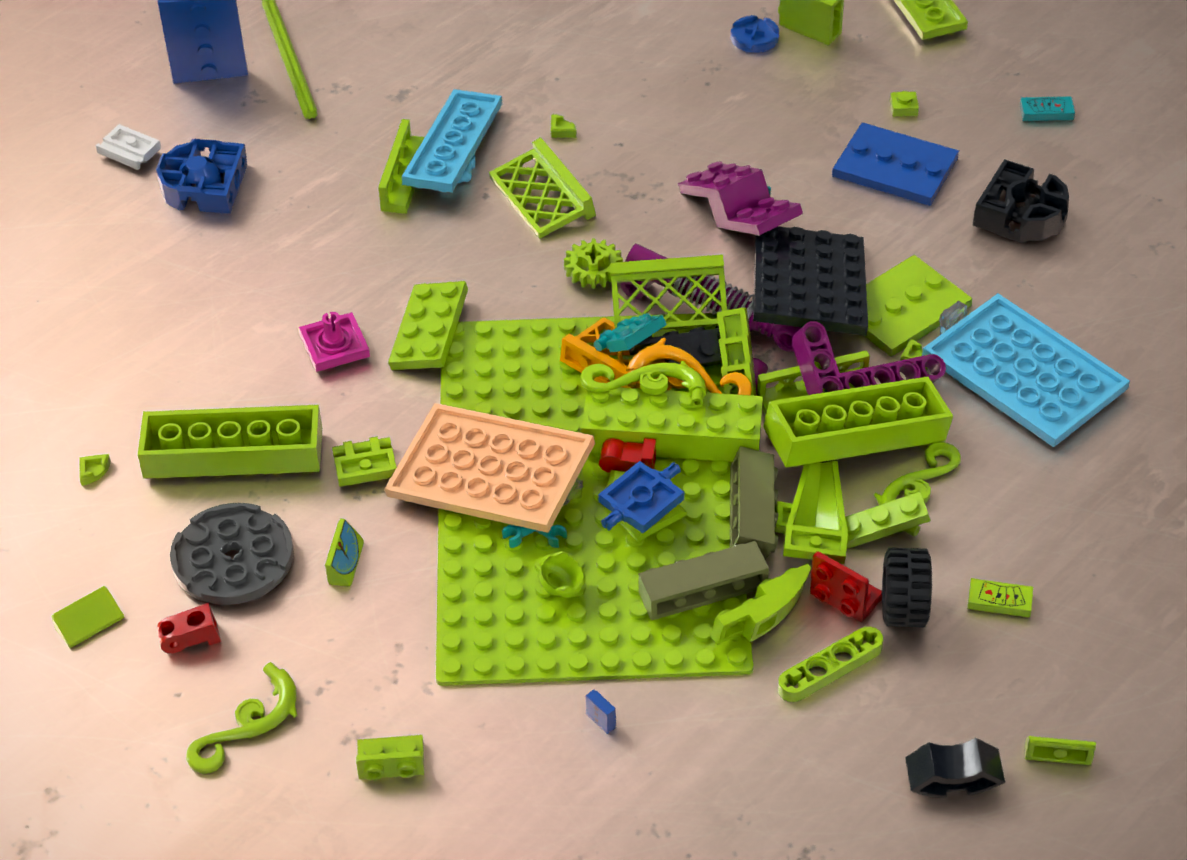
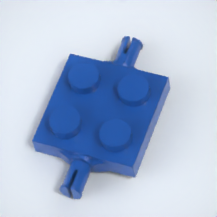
M639 461L599 493V503L612 511L606 518L601 520L603 527L611 530L617 523L624 521L644 534L684 500V491L675 486L671 481L674 476L681 472L679 465H675V462H672L663 471L649 468Z

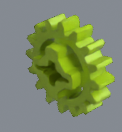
M592 239L591 243L581 240V246L573 244L572 251H566V258H564L566 277H571L573 284L580 281L581 287H585L587 284H591L592 289H595L596 284L606 287V281L611 282L610 263L623 262V257H621V250H615V244L607 246L606 240L600 243H596L595 239Z

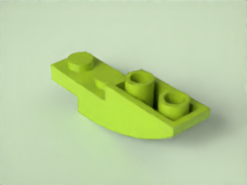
M807 563L798 568L793 567L784 572L783 575L762 581L757 587L755 598L746 600L741 606L732 610H723L716 616L710 635L711 638L718 645L743 634L749 642H752L772 630L785 619L799 600L811 570L810 565Z

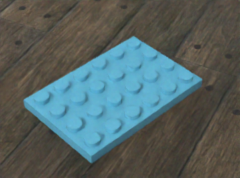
M999 293L923 347L922 356L929 354L940 356L945 362V372L1052 447L1058 445L1124 393L1130 384V380Z

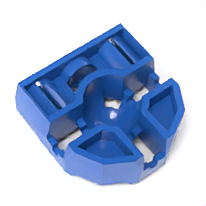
M192 139L188 143L177 145L169 152L163 153L156 172L166 204L177 210H184L189 197H191V201H197L199 211L231 214L247 167L245 144ZM205 147L209 148V157L201 156V151H205ZM220 173H225L224 183L221 181Z

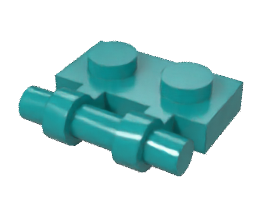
M650 313L638 317L634 316L631 319H624L612 331L606 330L600 334L599 339L594 341V347L598 351L607 348L610 353L629 350L667 325L663 315L650 316Z

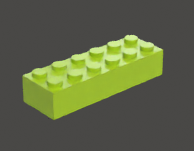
M921 377L769 401L763 428L787 468L944 442L949 432L953 414L930 378Z
M620 387L601 393H592L587 390L581 433L593 435L595 445L590 453H601L603 442L607 439L615 438L626 443H644V438L656 439V457L732 462L740 446L758 451L760 449L763 396L706 393V396L703 398V405L694 407L691 404V396L688 391L666 390L662 394L651 395L643 392L640 388Z
M319 405L143 411L138 447V459L143 479L320 472L323 428Z

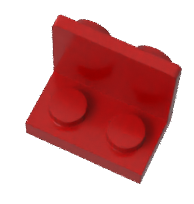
M819 551L813 555L810 594L814 595L819 601L826 602L837 608L844 615L862 623L882 600V591L869 584V580Z

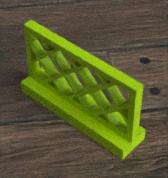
M541 137L532 142L533 149L489 172L492 181L539 239L581 216H584L586 220L596 216L592 197ZM532 159L536 162L534 168L523 167V164ZM506 173L513 174L511 180H504L499 177ZM519 175H531L529 182L517 181ZM537 176L548 177L546 183L535 182ZM514 188L526 189L524 195L512 194ZM532 189L544 190L542 196H530ZM549 191L561 192L560 197L549 198ZM526 204H538L537 210H525ZM544 205H556L554 212L542 210ZM562 206L575 209L569 213H560ZM539 218L551 219L549 224L541 228L537 225Z
M723 254L610 263L615 328L620 322V314L627 306L638 316L648 313L656 304L667 313V316L664 318L667 325L660 330L718 325V318L710 319L702 312L712 300L721 307V311L727 310ZM719 275V286L712 294L700 285L706 276ZM701 276L697 281L692 278ZM678 278H687L694 284L684 296L672 287ZM664 279L672 280L669 283H667ZM650 280H658L666 286L656 298L644 289ZM635 281H644V282H643L641 285H639V284L636 283ZM630 282L637 290L626 300L618 293V283ZM696 288H699L709 297L699 309L687 300ZM668 290L681 299L671 311L659 302ZM719 291L721 302L715 297ZM640 292L652 301L643 313L630 304ZM619 299L624 303L623 306H622L620 309H619ZM683 302L696 312L687 321H681L674 315ZM698 315H700L703 318L701 320H695L698 317ZM670 317L675 320L674 322H667Z

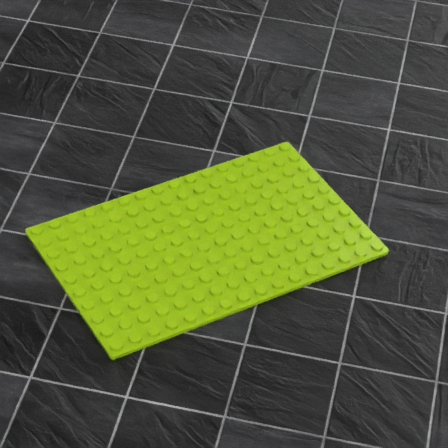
M695 313L674 315L681 321H687ZM704 313L710 319L717 318V313L714 315L712 313ZM638 315L620 316V322L624 319H631L634 316L638 317ZM698 315V317L695 320H701L703 318L700 315ZM604 316L606 319L614 322V316ZM603 317L458 322L445 365L441 367L440 404L581 433L587 390L582 386L581 373L560 361L562 338L569 333L576 337ZM670 317L667 322H674L675 320ZM719 325L702 327H704L705 330L715 329V327ZM698 327L662 329L652 334V337H659L670 331H678L679 334L687 333ZM603 329V330H601V331L598 332V333H599V334H602L603 332L606 331V329ZM608 355L614 359H618L617 355ZM634 355L622 356L623 359H632ZM722 363L703 367L718 389L725 394L724 386H720ZM686 387V388H682V389H677V388H672V389H670V390H672V391H688V392H689V389H688L687 387ZM601 453L589 454L552 525H561L567 531V539L562 536H554L559 541V548L550 546L548 538L538 532H533L523 537L519 546L510 548L509 539L514 537V535L503 539L502 530L511 524L439 508L436 683L440 686L751 674L753 672L751 642L743 634L718 645L710 636L716 616L723 610H732L741 606L747 600V594L652 621L639 595V573L651 568L674 564L680 560L699 557L709 552L730 548V465L732 462L656 457L654 470L663 471L672 462H675V465H679L681 472L674 476L671 481L675 486L684 491V500L680 505L687 512V516L639 542L632 537L620 522L611 530H607V527L605 529L601 523V520L611 513L605 506L599 503L598 494L607 488L610 473L605 472L599 466ZM565 551L572 555L574 560L578 561L579 566L583 567L586 579L576 596L570 598L549 594L541 586L538 577L539 565L542 558L546 555Z

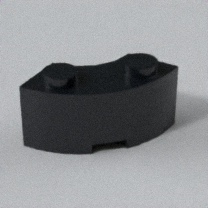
M978 738L957 745H937L928 742L905 757L910 789L912 792L924 796L947 798V792L966 790L968 796L991 790L1005 783L999 749Z

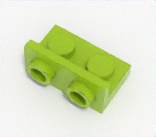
M423 735L357 739L356 765L359 780H378L387 777L409 778L415 775H425Z

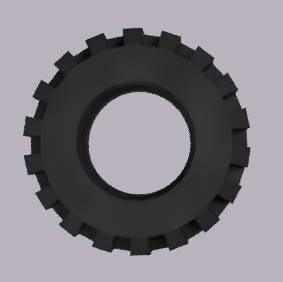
M889 547L885 553L883 563V620L886 626L925 628L931 611V556L927 549Z

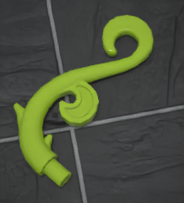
M681 361L680 364H650L631 371L615 380L614 372L610 367L604 364H592L582 371L580 377L582 386L592 393L606 392L640 381V388L643 392L658 395L668 389V378L666 377L668 376L684 381L681 384L689 389L691 404L694 407L702 406L703 398L706 396L704 379L684 361ZM599 376H604L608 378L610 382L600 383L594 381V379Z
M936 442L929 445L925 451V459L927 464L934 468L911 472L897 478L886 487L882 495L874 493L878 504L881 505L896 500L902 491H904V497L921 491L924 501L927 503L930 499L931 487L925 480L944 475L956 469L961 462L959 450L954 445L946 442ZM945 456L950 461L947 465L936 467L937 461L935 457ZM918 525L903 531L916 537L920 531V526Z
M269 662L263 668V672L271 678V684L275 686L273 696L279 694L277 705L267 716H265V708L260 700L252 698L244 700L235 711L236 722L240 727L203 736L189 745L186 751V760L192 770L201 774H209L217 771L223 765L225 751L221 744L215 745L216 752L212 757L202 758L199 756V752L207 744L252 738L277 727L289 714L293 717L297 716L296 686L285 669H279L272 662ZM254 716L261 717L260 719L256 720L252 719Z

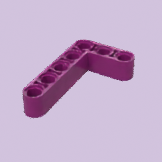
M816 321L806 323L792 338V346L808 395L824 393L823 388L828 392L851 389L849 383L855 388L876 385L874 377L881 384L902 381L904 379L901 377L900 372L905 375L906 380L929 377L932 383H934L946 371L944 360L938 355L929 354L839 373L827 332L820 323ZM805 334L812 338L813 343L806 338ZM814 361L820 364L822 370L815 366ZM925 367L930 370L931 375L926 371Z

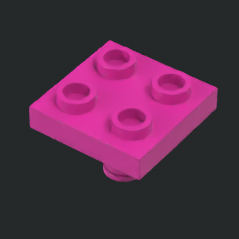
M331 311V318H328V314L325 313L322 316V321L299 327L300 336L316 372L370 357L369 347L352 312L339 315Z

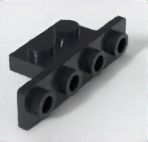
M719 326L705 330L704 327H698L687 333L680 334L678 331H670L659 337H652L651 335L629 349L630 355H636L640 350L657 343L662 338H666L665 345H671L686 351L698 360L703 367L722 363L719 345ZM664 359L665 363L680 364L679 362L674 360Z

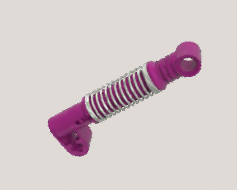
M635 243L630 249L625 262L668 258ZM714 275L711 277L706 276L700 285L712 294L719 286V282H717L719 278L716 279ZM701 276L692 278L697 281ZM678 278L672 287L684 296L694 284L687 278ZM664 279V280H665L667 283H669L672 279ZM650 280L644 289L648 291L653 283L663 287L666 286L658 280ZM635 281V282L638 283L639 285H641L644 281ZM725 281L727 310L745 307L747 309L750 332L754 330L758 332L761 329V334L767 332L768 337L774 335V342L780 349L794 352L792 338L802 327L753 321L754 294L749 295L748 291L738 290L737 286L732 287L731 283L727 285ZM620 282L622 291L629 297L637 290L630 282ZM696 288L687 300L690 299L691 303L695 302L697 307L699 304L702 306L709 297L699 288ZM668 290L669 294L677 297L673 292ZM719 291L715 297L721 302ZM640 292L634 299H641L644 297V294ZM713 300L706 306V311L712 310V315L721 311V307Z

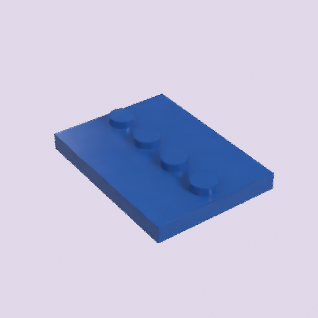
M158 0L173 84L248 76L236 0Z
M862 122L834 165L832 177L931 206L958 160L959 150Z

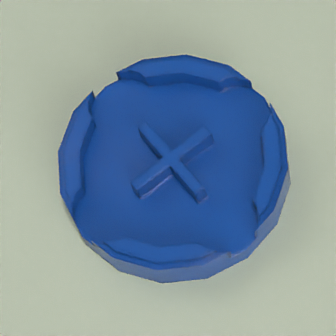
M755 15L742 17L733 23L730 40L740 50L751 53L765 52L774 48L779 42V27L767 17H764V20L758 19V16Z

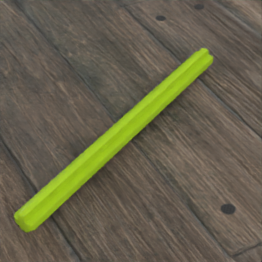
M262 0L263 9L303 115L308 120L316 118L318 115L317 108L276 1Z

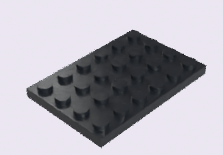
M780 226L761 235L755 234L753 321L794 327H803L810 321H816L824 326L826 331L866 336L868 330L864 237H858L854 234H834L826 230L811 231L800 227L788 228Z

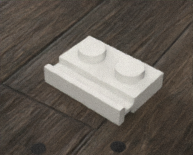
M120 124L103 138V143L96 144L98 154L137 170L140 169L142 162L146 163L161 149L160 140Z

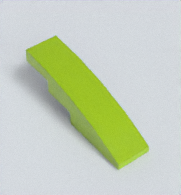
M743 307L717 312L723 366L721 367L722 377L733 372L742 373L751 382V395L757 396L747 309ZM732 383L725 384L724 393L738 394V387Z

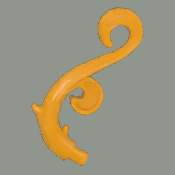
M662 338L657 343L640 350L633 356L626 368V371L629 373L660 359H670L679 363L684 361L690 368H693L702 376L710 393L723 394L698 360L680 348L665 345L666 338ZM733 372L721 378V387L732 383L738 387L737 395H751V382L742 373ZM666 376L671 387L677 389L686 388L681 384L684 381ZM637 381L626 386L634 388Z

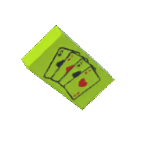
M971 578L967 609L1030 618L1033 587Z

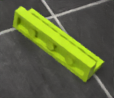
M408 119L401 120L378 186L380 208L384 212L407 214L415 187L402 185V175L425 137L411 136L410 120Z
M867 350L835 357L839 373L869 367L870 355ZM814 362L815 366L818 369L822 370L820 364L818 362ZM860 362V367L848 370L852 364ZM799 366L758 375L757 396H763L762 411L765 417L769 401L808 395L803 379L794 382L798 376H802ZM779 381L774 387L766 388L767 383ZM849 383L850 388H855L851 383Z

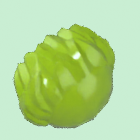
M565 551L548 554L540 561L538 577L541 586L549 594L570 598L580 592L585 583L586 575L584 574L583 567L579 566L578 561L574 560L572 555Z

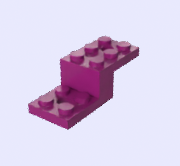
M721 161L708 165L707 170L691 173L686 176V180L678 183L680 193L708 198L718 228L761 235L803 214L801 204L789 202L788 200H774L773 197H770L762 169L751 168L750 165L737 166L735 163L723 164Z

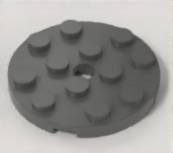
M249 503L222 504L198 513L189 519L190 524L181 533L177 532L170 549V562L173 574L181 588L196 599L222 606L256 600L270 592L287 575L292 565L294 554L291 533L285 522L277 514L271 515L261 510V506ZM230 550L239 551L238 554L234 555V559H231V556H226L225 553Z

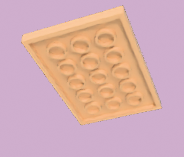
M434 403L384 490L387 497L549 533L593 449L595 441L593 435Z

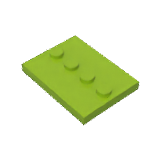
M913 255L866 284L868 330L865 337L892 357L905 349L910 339L918 341L970 308L973 298L916 255Z

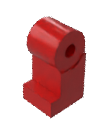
M612 438L603 442L599 466L605 472L610 473L611 470L627 472L639 461L651 469L655 468L656 439L644 438V443H626Z
M209 603L166 617L157 624L160 647L165 653H178L188 646L191 647L206 641L209 646L221 643L217 621Z

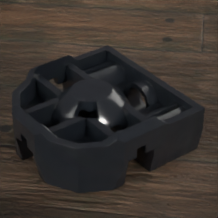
M1004 159L976 203L973 226L994 232L999 236L1020 243L1040 241L1052 235L1057 236L1066 223L1068 215L1069 193L1067 185L1057 176L1049 174L1045 182L1040 186L1038 181L1033 179V168ZM1002 190L1006 191L1005 202L999 200ZM1025 202L1024 206L1017 208L1016 203ZM1012 220L1021 224L1020 230L1015 228L1014 232L1010 231L1009 224Z

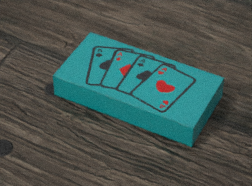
M1020 97L1019 105L1023 121L1074 120L1075 110L1072 97Z

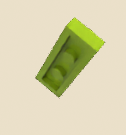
M921 491L846 516L848 530L847 549L930 522L931 520Z

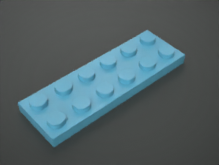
M454 89L404 171L402 185L452 193L501 108L502 96Z

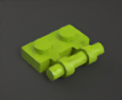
M378 436L370 437L369 441L358 443L346 441L343 442V445L332 447L339 487L388 479L392 477L397 468L390 437L378 439Z

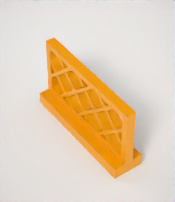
M605 317L576 337L569 333L562 338L560 361L580 373L592 364H604L613 370L615 380L628 373L626 368L631 359H623L622 356L630 355L629 350L610 353L607 348L598 351L595 347L587 344L598 340L600 336L598 332L601 330L612 331L615 329L614 322ZM608 355H617L618 359H614ZM656 360L651 364L665 363V360ZM599 376L594 379V381L600 383L610 382L609 379L604 376ZM637 381L634 388H640V381ZM668 384L667 390L672 389L673 387Z

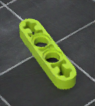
M874 627L860 628L789 668L778 679V694L788 702L800 701L874 659L882 651V633ZM845 652L850 654L852 659L849 661H839L835 655ZM813 667H822L827 673L822 676H815L809 670Z

